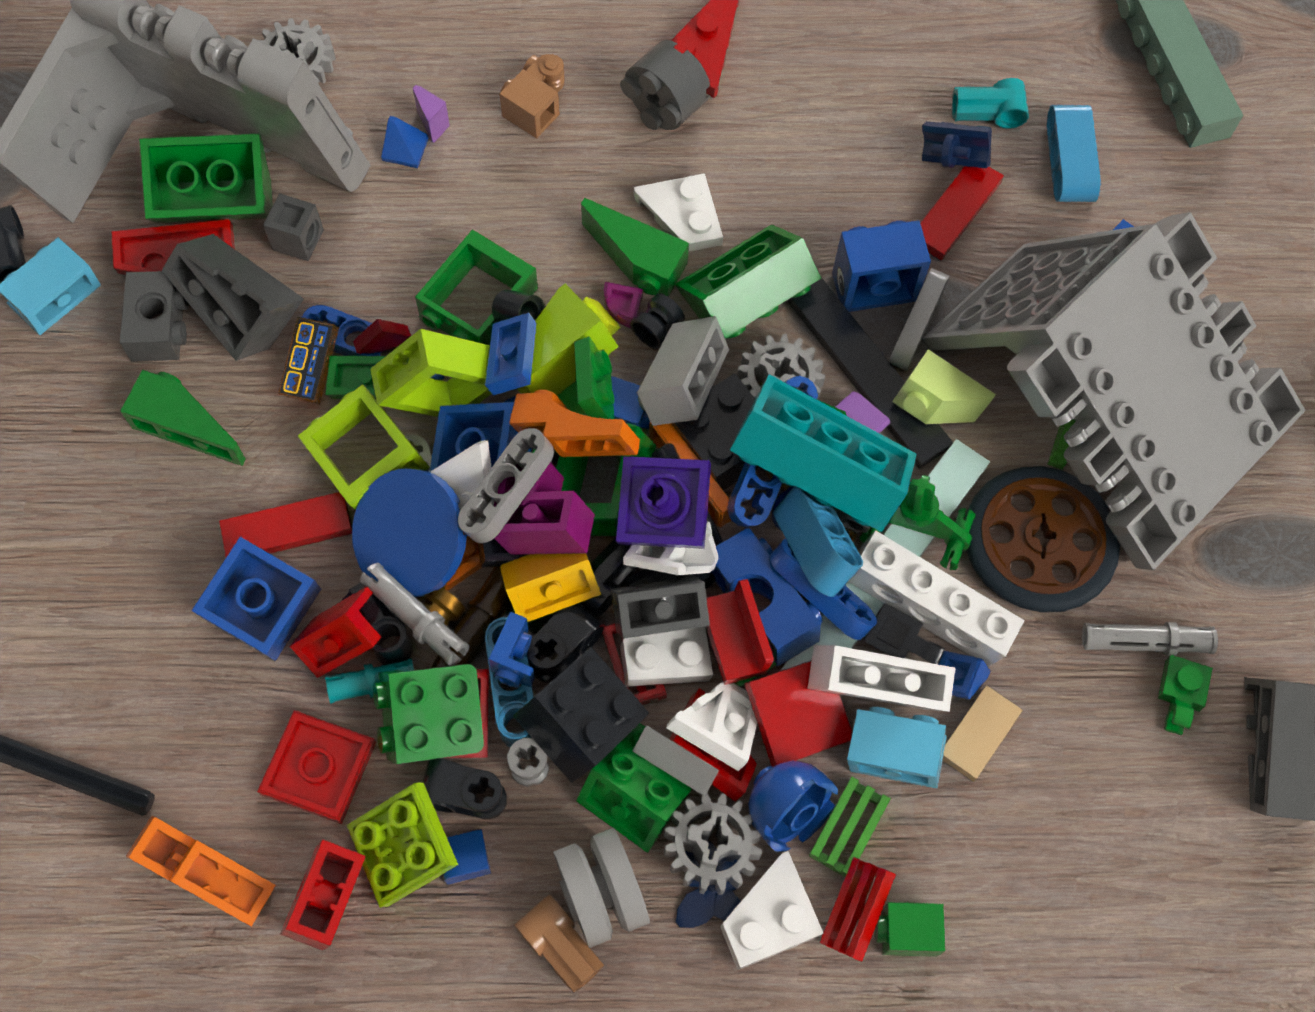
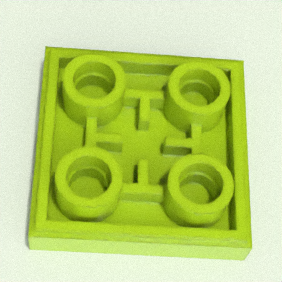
M413 783L346 825L357 853L366 856L363 868L380 908L391 906L458 866L424 783Z

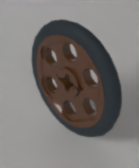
M1045 466L1020 467L1003 472L988 481L976 493L966 512V517L969 509L976 514L969 532L972 540L969 548L966 550L973 569L989 589L1000 598L1020 608L1037 612H1064L1083 606L1103 591L1110 583L1118 566L1121 545L1106 523V517L1111 510L1096 490L1089 485L1080 483L1076 476L1063 470ZM1017 494L1028 497L1032 503V509L1028 512L1016 510L1011 504V497ZM1057 498L1066 499L1071 503L1073 513L1069 516L1057 514L1052 507V501ZM994 525L1006 527L1011 533V541L1007 543L996 542L990 536V527ZM1040 526L1044 537L1050 539L1043 551L1039 538L1034 537ZM1084 533L1090 536L1094 543L1093 549L1091 551L1079 550L1073 543V535ZM1015 560L1026 562L1032 570L1031 577L1027 579L1015 577L1010 570V563ZM1057 564L1066 565L1073 573V581L1070 583L1057 581L1053 577L1052 567Z

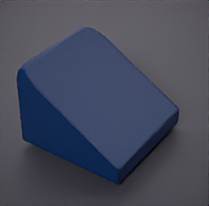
M482 829L447 837L458 863V866L443 874L447 885L491 874Z

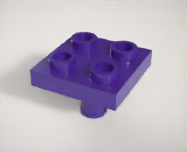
M623 456L616 542L623 545L705 549L711 473L710 461Z

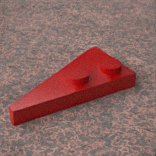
M710 0L671 40L678 43L673 48L682 54L688 50L701 63L710 82V87L706 89V94L713 98L718 94L722 69H724L726 52L729 47L734 18L740 0Z

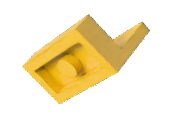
M586 553L529 554L500 566L505 589L515 614L527 618V622L601 595Z

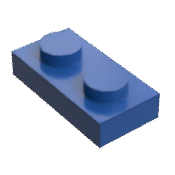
M530 313L493 324L485 386L493 395L530 385L537 325Z

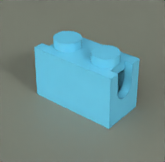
M58 237L48 246L42 247L33 258L18 270L7 275L4 281L0 283V294L8 300L6 303L41 335L100 287L101 284L90 266Z
M870 707L869 711L857 709L847 757L850 772L938 788L947 739L945 735L946 725H941L937 719L926 715H914L912 719L895 716L893 711L882 707Z

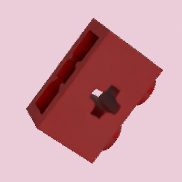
M322 840L313 852L280 935L322 951L330 947L366 856Z

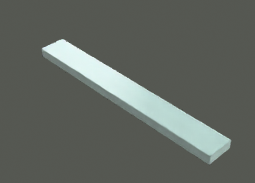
M957 439L928 475L930 483L935 485L934 495L938 498L939 510L943 511L949 518L990 463L989 460ZM891 524L884 533V536L921 557L935 538L934 536ZM847 582L846 586L868 605L875 616H877L884 603ZM823 614L821 616L823 622L821 623L820 642L815 645H837L853 648L858 640L844 634ZM814 645L788 660L781 670L812 660Z

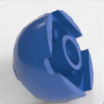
M792 760L777 764L774 767L768 766L756 776L754 787L750 794L748 812L753 821L752 825L774 851L785 852L790 850L791 848L786 844L787 842L799 835V840L803 843L824 824L835 807V804L830 800V796L832 793L838 795V788L822 771L812 764Z

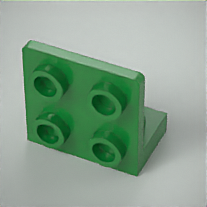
M639 723L611 752L591 769L576 802L648 853L658 841L673 812L677 810L693 789L633 752L646 727Z

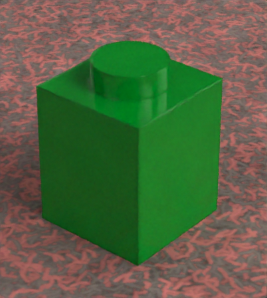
M888 902L883 907L874 930L875 942L882 943V955L937 957L944 953V905Z

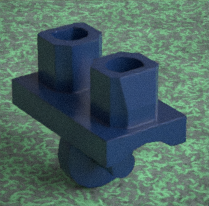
M926 121L922 125L924 135L922 161L942 163V166L945 168H953L955 165L988 168L991 164L992 128Z

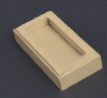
M986 685L946 742L943 761L974 782L1023 710Z

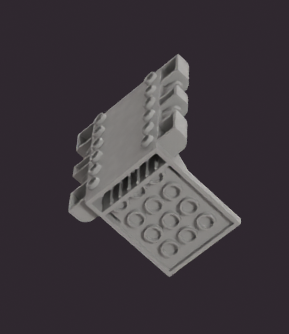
M70 0L72 6L70 12L0 128V168L56 214L72 223L77 218L132 121L168 108L200 123L210 121L233 132L234 135L260 134L265 153L273 150L298 162L306 172L349 192H353L359 187L371 166L352 137L353 132L345 126L319 86L320 80L310 72L303 60L254 38L248 47L230 35H226L223 39L207 17L180 5L175 13L161 4H156L155 7H152L146 0Z
M1191 212L1171 215L1150 225L1023 244L922 338L930 351L1005 346L1017 354L1008 363L1007 370L1038 417H1051L1057 427L1068 423L1072 419L1076 421L1064 435V439L1069 445L1064 452V458L1080 483L1095 485L1099 493L1117 485V488L1106 500V504L1111 510L1106 517V523L1136 568L1155 570L1306 411L1281 368L1259 369L1253 359L1238 364V361L1247 351L1243 339L1256 327L1243 301L1221 304L1215 294L1200 299L1199 295L1209 284L1202 273L1217 257Z

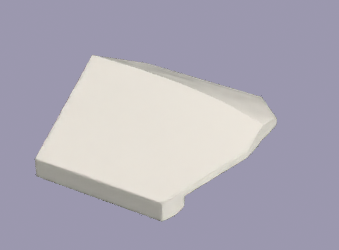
M707 521L705 549L632 545L623 557L624 565L675 575L710 573L714 570L719 558L712 536L711 525Z

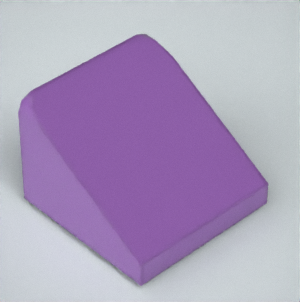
M415 85L413 93L417 112L430 140L434 143L450 126L446 102L424 88Z
M855 391L851 392L835 406L845 411L848 417L878 433L891 423L886 415Z

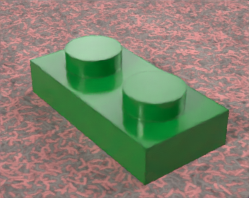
M330 356L325 395L332 399H342L347 393L356 390L363 384L376 399L370 369L386 356Z

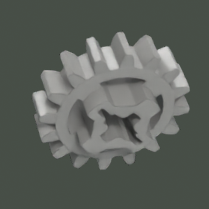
M289 18L287 26L282 27L279 22H275V31L270 32L266 29L262 31L264 40L259 41L303 60L310 72L320 80L319 82H326L324 72H333L332 61L336 60L329 34H323L320 25L310 29L308 20L304 19L300 25H295L293 18Z
M787 334L782 335L780 342H775L771 335H767L764 346L754 341L751 346V353L744 352L742 354V365L738 366L737 376L756 399L761 390L757 382L763 385L769 374L783 382L792 377H805L806 375V378L811 380L817 388V400H819L821 394L820 387H823L825 375L821 373L823 361L813 360L816 349L811 347L803 350L801 348L803 339L798 338L794 344L788 343Z
M707 793L705 796L702 795L700 805L698 806L692 800L687 799L684 804L686 814L674 811L671 821L677 827H666L664 834L666 839L674 842L666 845L664 848V856L676 858L671 864V873L683 870L686 874L682 885L687 887L693 880L699 882L700 894H704L710 884L715 885L718 895H722L728 881L738 889L743 883L740 873L751 877L756 869L749 860H759L762 855V850L752 845L760 841L761 834L758 830H750L753 822L751 815L743 817L740 814L743 805L741 801L735 803L732 808L727 806L726 794L722 793L717 803H711ZM710 816V819L700 826L691 824L699 818ZM727 821L730 822L736 828L739 835H736L732 832V830L726 823ZM714 828H716L718 848L714 851L712 859L709 860L708 839L712 835ZM685 851L693 853L699 863V867L691 862ZM735 860H738L732 867L716 872V867L725 861L734 863Z

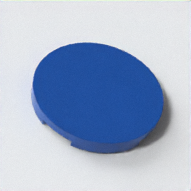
M397 469L385 473L368 487L369 489L360 499L355 511L352 541L357 562L362 572L366 573L370 578H374L377 582L378 579L367 568L374 563H380L414 597L439 590L453 577L465 552L467 535H463V531L458 524L460 513L458 504H460V500L447 482L429 471Z

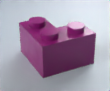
M551 462L503 529L494 538L509 554H579L588 552L595 514L574 491H562L564 477ZM518 464L516 465L517 469L521 472L523 469ZM515 477L504 479L499 484L497 493L504 494L511 490L515 483Z

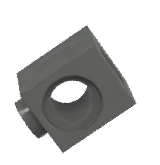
M280 193L263 224L274 251L309 261L324 231L316 204Z

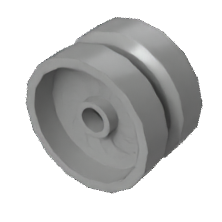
M614 828L591 836L590 848L596 866L591 868L583 849L576 843L553 851L562 880L559 881L573 921L578 920L589 948L609 941L612 938L613 929L606 910L608 908H613L620 926L628 932L650 924L649 915L638 882Z

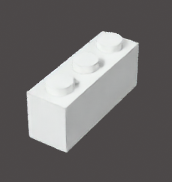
M814 645L807 689L923 710L950 712L955 668L837 645Z

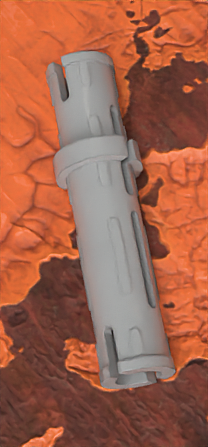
M374 563L367 568L378 579V582L363 572L360 584L363 587L368 586L381 602L413 630V637L419 643H427L449 666L456 665L462 660L450 649V646L465 656L469 650V645L444 624L445 619L437 611L430 612L390 575L380 563Z
M1165 622L1163 626L1084 623L1082 628V646L1084 650L1163 652L1165 656H1176L1178 652L1215 654L1218 646V634L1214 626L1185 627L1178 626L1176 622Z

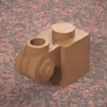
M545 54L540 57L532 55L526 61L521 72L514 79L506 81L501 88L499 95L502 117L537 139L560 115L558 92L565 84L563 60L554 54Z

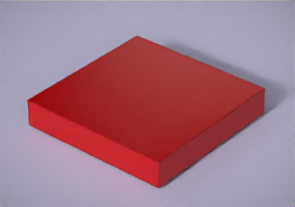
M812 660L744 683L771 766L773 767L777 764L792 760L796 761L851 741L852 730L840 694L807 689Z
M294 710L257 792L264 797L342 824L377 742L369 736Z

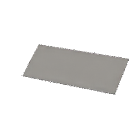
M647 725L633 749L634 753L703 796L706 795L719 772L717 768Z

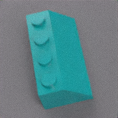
M770 374L759 391L730 449L747 464L760 466L776 475L784 484L797 486L813 495L820 503L826 506H834L849 514L857 523L867 527L871 526L880 532L884 530L907 495L917 455L915 452Z

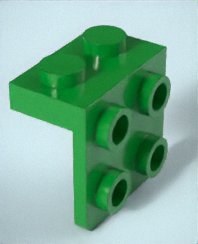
M589 336L575 341L576 381L557 395L558 398L570 411L595 418L615 419L613 405L615 399L611 379L612 365L607 353L603 349L599 351Z
M461 664L412 671L391 670L378 672L379 682L373 684V698L376 709H382L383 727H378L377 740L379 751L381 754L386 753L387 760L395 764L478 753L483 749L484 740L477 670L473 665Z

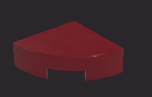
M376 319L355 338L353 344L357 353H377L402 344L411 337L407 325Z

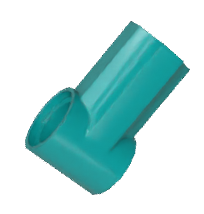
M1018 78L1000 80L993 87H954L951 109L952 118L955 121L995 120L997 126L1011 129L1022 126L1029 119L1025 83Z

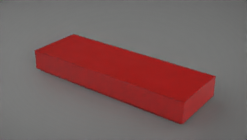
M964 166L920 223L929 254L941 261L944 259L1002 183L1003 174L991 167Z
M340 492L219 521L226 557L239 537L271 554L352 534L347 503Z

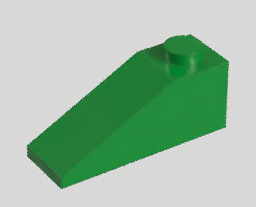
M584 198L581 202L582 225L632 284L643 289V292L646 294L656 295L660 293L669 297L688 264L689 243Z
M145 370L141 371L120 410L132 429L240 466L244 465L246 458L237 442L189 393L177 377L162 371L158 375Z

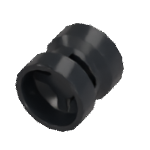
M657 293L647 303L648 309L645 312L638 313L630 322V327L634 334L644 344L653 349L661 347L673 323L685 321V315L679 305L668 296Z

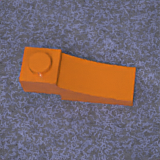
M548 390L516 394L509 424L518 433L528 428L538 429L550 441L554 450L561 457L638 454L640 439L623 419L595 418L570 411L554 392Z
M154 816L150 817L126 855L127 858L251 927L276 887L270 881Z

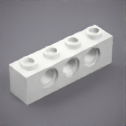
M876 530L862 544L858 552L863 560V566L848 582L884 604L886 603L924 623L922 627L968 655L983 659L988 667L1006 657L1025 620Z

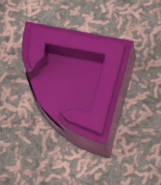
M605 282L604 301L608 312L617 322L631 328L630 322L639 313L643 289Z

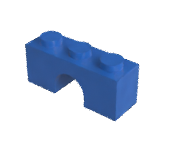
M748 527L716 546L719 559L712 573L716 578V584L722 592H732L735 590L738 581L748 579L752 593L763 595L770 601V605L759 612L774 661L777 664L776 667L820 642L821 623L823 622L820 612L811 602L807 601L805 603L797 590L773 568L769 560V556L773 551L764 538L757 539Z

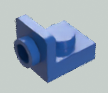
M510 612L488 659L491 672L495 673L494 677L503 684L518 688L521 683L531 687L535 680L534 669L515 660L516 658L524 659L531 644L532 635L528 634L527 618Z

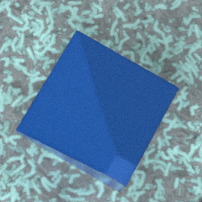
M390 116L382 150V161L418 168L429 139L428 134L397 117Z
M943 651L938 665L955 668L952 696L969 700L987 680L991 672L983 659L949 651Z

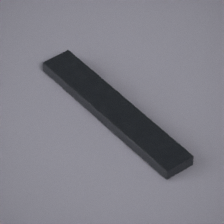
M822 277L813 283L811 289L804 295L787 300L857 391L889 418L891 423L886 428L900 445L917 454L915 464L919 469L947 452L953 441L939 424H925L892 402L905 381Z

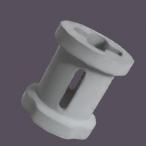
M522 738L510 747L507 754V762L512 771L513 779L518 784L526 787L540 784L549 772L547 754L533 738ZM532 755H535L537 766L528 765L522 770L520 759L529 760Z

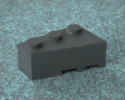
M214 234L177 244L162 269L164 274L235 361L270 349L304 300L300 295Z
M1244 677L1245 690H1250L1254 693V715L1248 714L1246 716V727L1249 730H1255L1256 736L1255 755L1250 754L1248 756L1250 810L1265 816L1315 821V684Z

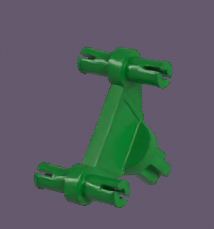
M922 475L921 479H912L909 485V492L888 523L944 539L947 546L940 565L947 569L950 558H952L949 570H956L963 550H967L970 546L972 536L969 532L976 514L969 509L964 520L966 508H961L958 510V515L954 522L943 511L939 510V501L934 495L935 485L930 483V477ZM870 526L868 533L862 532L859 537L860 540L864 543L876 529Z

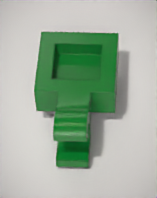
M1170 655L1165 660L1157 698L1170 702L1165 720V731L1182 735L1184 728L1189 729L1191 727L1194 710L1200 712L1206 706L1212 667L1174 655Z

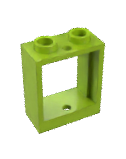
M419 329L370 369L377 405L438 417L440 406L479 404L492 394L485 386L490 345ZM438 374L452 378L446 382L432 379L431 377Z
M363 384L356 390L347 393L336 406L322 417L313 420L308 428L298 435L299 439L348 504L355 510L360 499L369 489L368 487L385 473L397 469L426 471L430 468L384 408L377 405V400ZM373 413L398 447L353 483L349 484L324 450Z

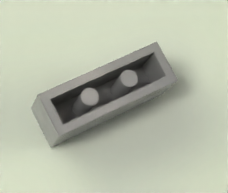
M716 316L673 323L637 392L639 405L646 411L652 426L698 419L729 351Z

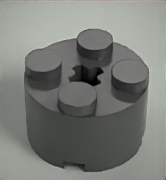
M662 40L627 70L625 78L620 82L621 90L633 101L641 112L642 122L651 130H656L658 127L666 130L677 129L707 102L710 96L706 95V89L710 87L709 78L701 63L688 50L682 54L673 48L678 43L671 40Z

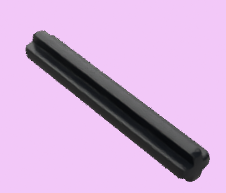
M0 735V762L141 816L148 814L154 803L155 795L146 789Z

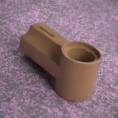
M550 894L514 924L530 947L539 957L542 955L554 968L553 970L573 993L584 987L604 967V964L574 930L575 924Z

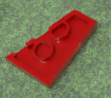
M230 219L111 231L113 267L118 274L126 275V272L162 271L177 244L214 234L235 249L233 224Z

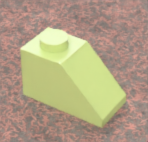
M927 350L892 402L925 424L975 422L996 394L938 355Z

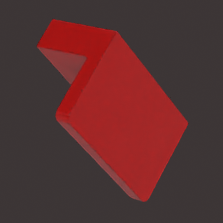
M748 579L740 580L734 591L707 598L710 625L706 626L724 685L764 675L774 661Z
M368 586L315 616L289 646L317 678L373 648L381 638L378 632L359 612L373 594Z

